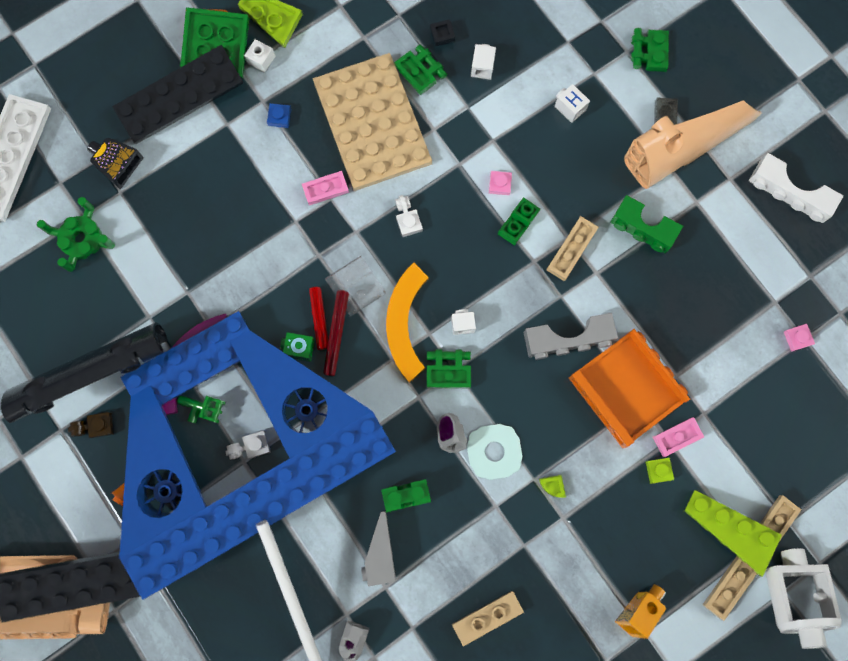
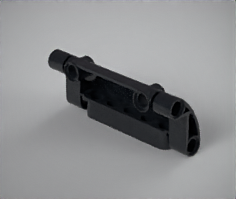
M155 322L8 389L1 399L0 408L3 417L7 422L13 423L32 414V412L34 414L45 412L53 408V401L118 371L121 374H125L138 369L141 366L138 357L145 362L163 354L164 351L161 344L168 341L164 329L159 323Z

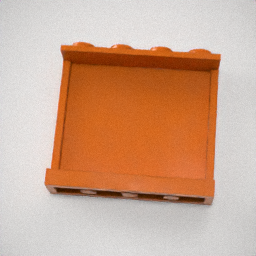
M635 329L631 330L569 377V380L622 448L629 447L635 442L634 440L684 402L690 400L687 389L682 384L676 382L671 369L661 363L659 354L654 349L649 348L644 335Z

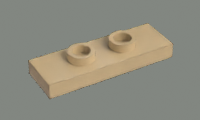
M510 591L454 622L452 626L462 645L465 646L519 616L524 611L514 592Z

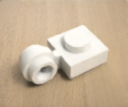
M398 196L399 198L395 199L398 211L403 210V214L396 215L402 237L422 232L423 228L417 210L409 212L407 210L411 208L408 196Z
M264 430L242 437L244 446H240V443L226 446L227 451H225L226 456H229L230 460L242 457V452L246 451L248 459L271 453Z

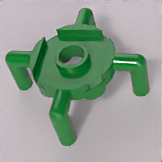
M84 197L78 199V204L85 209L83 216L66 218L60 228L52 227L44 220H39L36 224L38 228L48 235L57 236L58 247L69 256L68 261L65 258H59L57 263L68 272L74 271L78 259L88 258L87 256L95 254L100 247L107 249L115 247V243L106 235H102L99 226L91 219L94 206ZM79 233H84V240L77 243L75 240L76 236Z

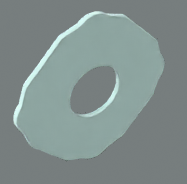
M501 424L482 426L469 435L467 444L469 464L476 476L489 480L505 478L520 469L522 460L520 439L512 427ZM498 442L503 446L504 456L500 461L493 462L487 459L485 448L489 443Z

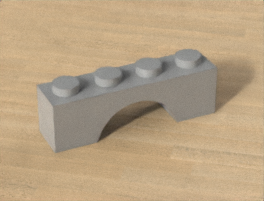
M612 313L590 317L586 321L583 333L573 338L558 336L548 325L526 328L524 331L529 358L535 357V360L548 358V354L556 353L557 356L570 353L569 350L578 349V352L588 351L591 349L590 346L599 345V348L612 346V342L618 339Z

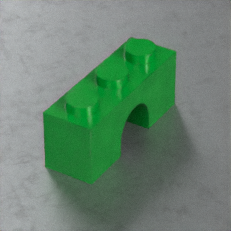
M626 195L610 223L617 230L626 231L631 234L635 240L651 245L653 250L666 254L673 246L683 226L666 216L655 226L645 224L641 218V212L645 205Z

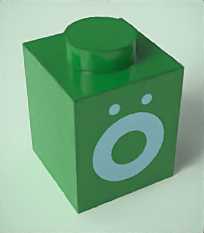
M287 332L286 338L281 340L280 350L293 359L311 362L315 340L311 336Z

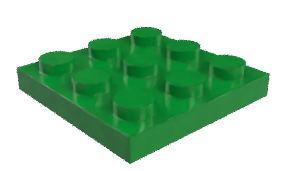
M186 7L180 68L222 45L239 76L243 79L244 55L246 54L249 26L248 14Z

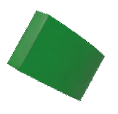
M523 197L500 228L498 235L515 246L541 209Z

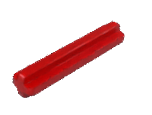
M312 287L309 289L316 345L318 350H326L328 347V335L322 291L320 287Z

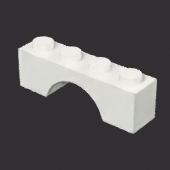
M769 153L760 160L748 180L756 188L769 192L775 199L783 200L790 204L793 209L809 215L814 221L823 223L833 216L843 195L826 185L814 191L801 190L789 180L786 171L787 163Z

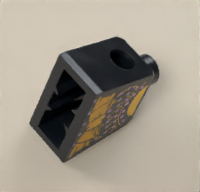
M106 138L101 145L96 141H92L87 147V151L93 154L90 162L119 189L124 186L144 158L137 149L111 138Z

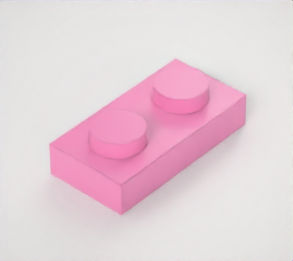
M342 171L302 184L309 206L349 193Z
M694 417L653 436L663 457L704 438Z

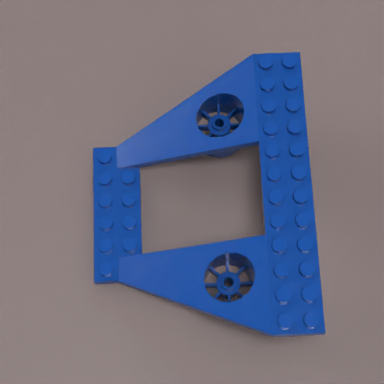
M238 311L142 364L138 369L120 377L131 396L119 558L142 600L258 533L257 523L267 520L269 526L396 451L371 409L250 331L244 318ZM241 362L290 459L207 506L162 405ZM311 389L309 399L302 400L298 391ZM314 389L319 391L325 399L318 403L312 401ZM294 393H296L300 400L296 406L287 404ZM326 401L328 406L327 414L319 413L317 406ZM286 406L295 408L296 415L290 419H287ZM304 406H308L311 409L308 415L302 412L304 411ZM317 414L326 417L319 428L314 421ZM297 417L302 420L300 431L294 429L289 423ZM305 421H312L316 430L309 433L303 432ZM158 470H169L168 480H163ZM154 474L158 480L156 486L148 484ZM174 474L179 478V483L172 481ZM180 485H182V493H180ZM147 488L154 490V497L148 499ZM180 496L181 501L177 506L174 499L175 497ZM155 499L161 502L159 510L155 509L150 502ZM165 503H171L174 509L172 513L163 512Z

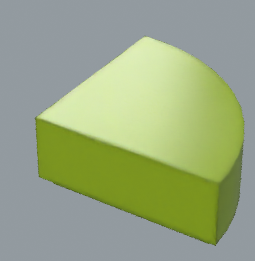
M562 475L539 479L541 487L549 495L558 498L566 497Z

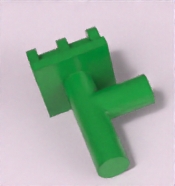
M184 396L178 398L179 405L191 408L187 421L196 423L198 416L205 420L219 423V420H217L218 416L222 414V405L226 403L209 396L205 397L204 402Z

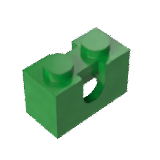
M426 479L381 489L386 512L431 502Z

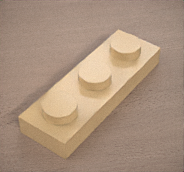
M580 216L548 266L547 271L565 281L599 227Z

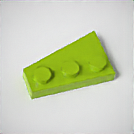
M240 0L238 3L239 8L245 14H248L255 23L284 48L303 15L302 10L278 0Z

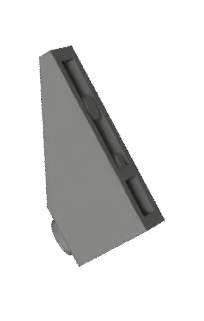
M386 511L380 513L365 560V567H361L363 581H367L368 586L396 582Z

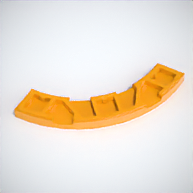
M415 263L404 272L396 284L389 301L386 317V333L391 355L408 383L425 369L412 348L408 333V317L412 301L422 285L429 279Z

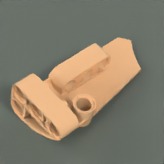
M743 100L676 125L668 116H664L650 130L633 140L624 157L625 164L640 185L648 189L752 123L762 112L754 109Z

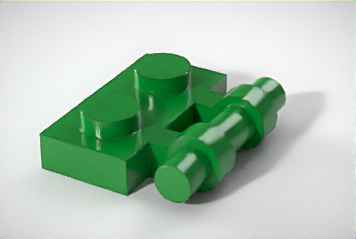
M635 28L631 42L633 45V52L631 53L633 68L640 69L641 63H646V71L666 72L668 69L669 31L648 30L646 37H644L642 29ZM642 46L646 47V54L642 52Z
M420 44L415 48L418 55L415 56L409 51L395 61L394 64L396 69L421 96L436 84L434 75H438L442 80L447 76V73L443 70V65L440 62H436L431 56L432 53ZM422 62H426L430 68L426 69Z
M442 349L427 351V360H436V365H427V388L471 389V366L462 365V360H471V351H462V349H455V351H442ZM442 360H455V365H442Z

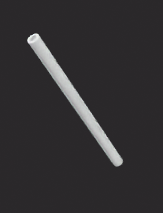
M267 520L261 521L256 524L257 530L308 660L322 661Z

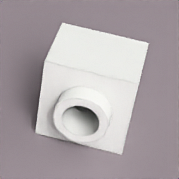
M256 39L244 55L247 64L264 73L275 58L273 48Z
M462 309L455 311L456 314H452L453 335L475 333L474 312Z

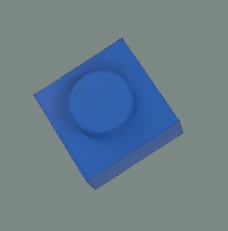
M270 103L267 118L268 126L289 128L291 106Z

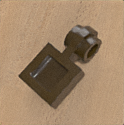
M111 412L88 415V425H84V421L71 422L70 427H68V433H71V437L83 436L87 430L89 438L114 435Z

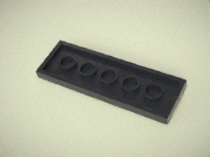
M219 45L112 107L133 143L138 144L244 82L223 46Z
M120 552L0 573L1 623L141 596L119 558Z

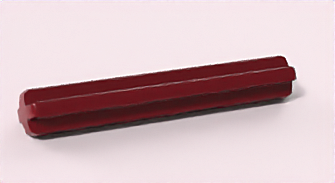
M338 290L336 294L323 374L328 376H335L349 297V292L344 290Z

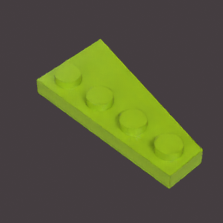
M694 490L684 511L704 529L713 534L724 546H727L734 552L739 559L748 564L754 572L763 577L782 535Z

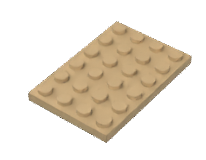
M390 53L313 78L354 191L432 165L431 156Z

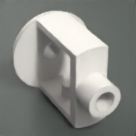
M805 549L781 551L783 565L773 566L765 571L777 627L784 634H799L802 649L827 647L824 631L839 629L842 622L828 564L808 565ZM813 576L817 593H814L813 598L816 603L820 604L823 618L793 621L783 577Z

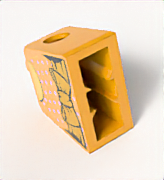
M656 584L652 586L649 592H638L615 620V623L632 637L648 639L666 610V607L660 602L666 592Z

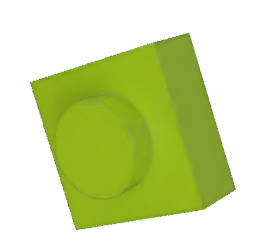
M670 458L646 461L650 484L674 480Z

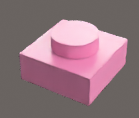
M491 171L489 194L510 195L512 173Z
M807 324L784 331L791 352L815 344Z

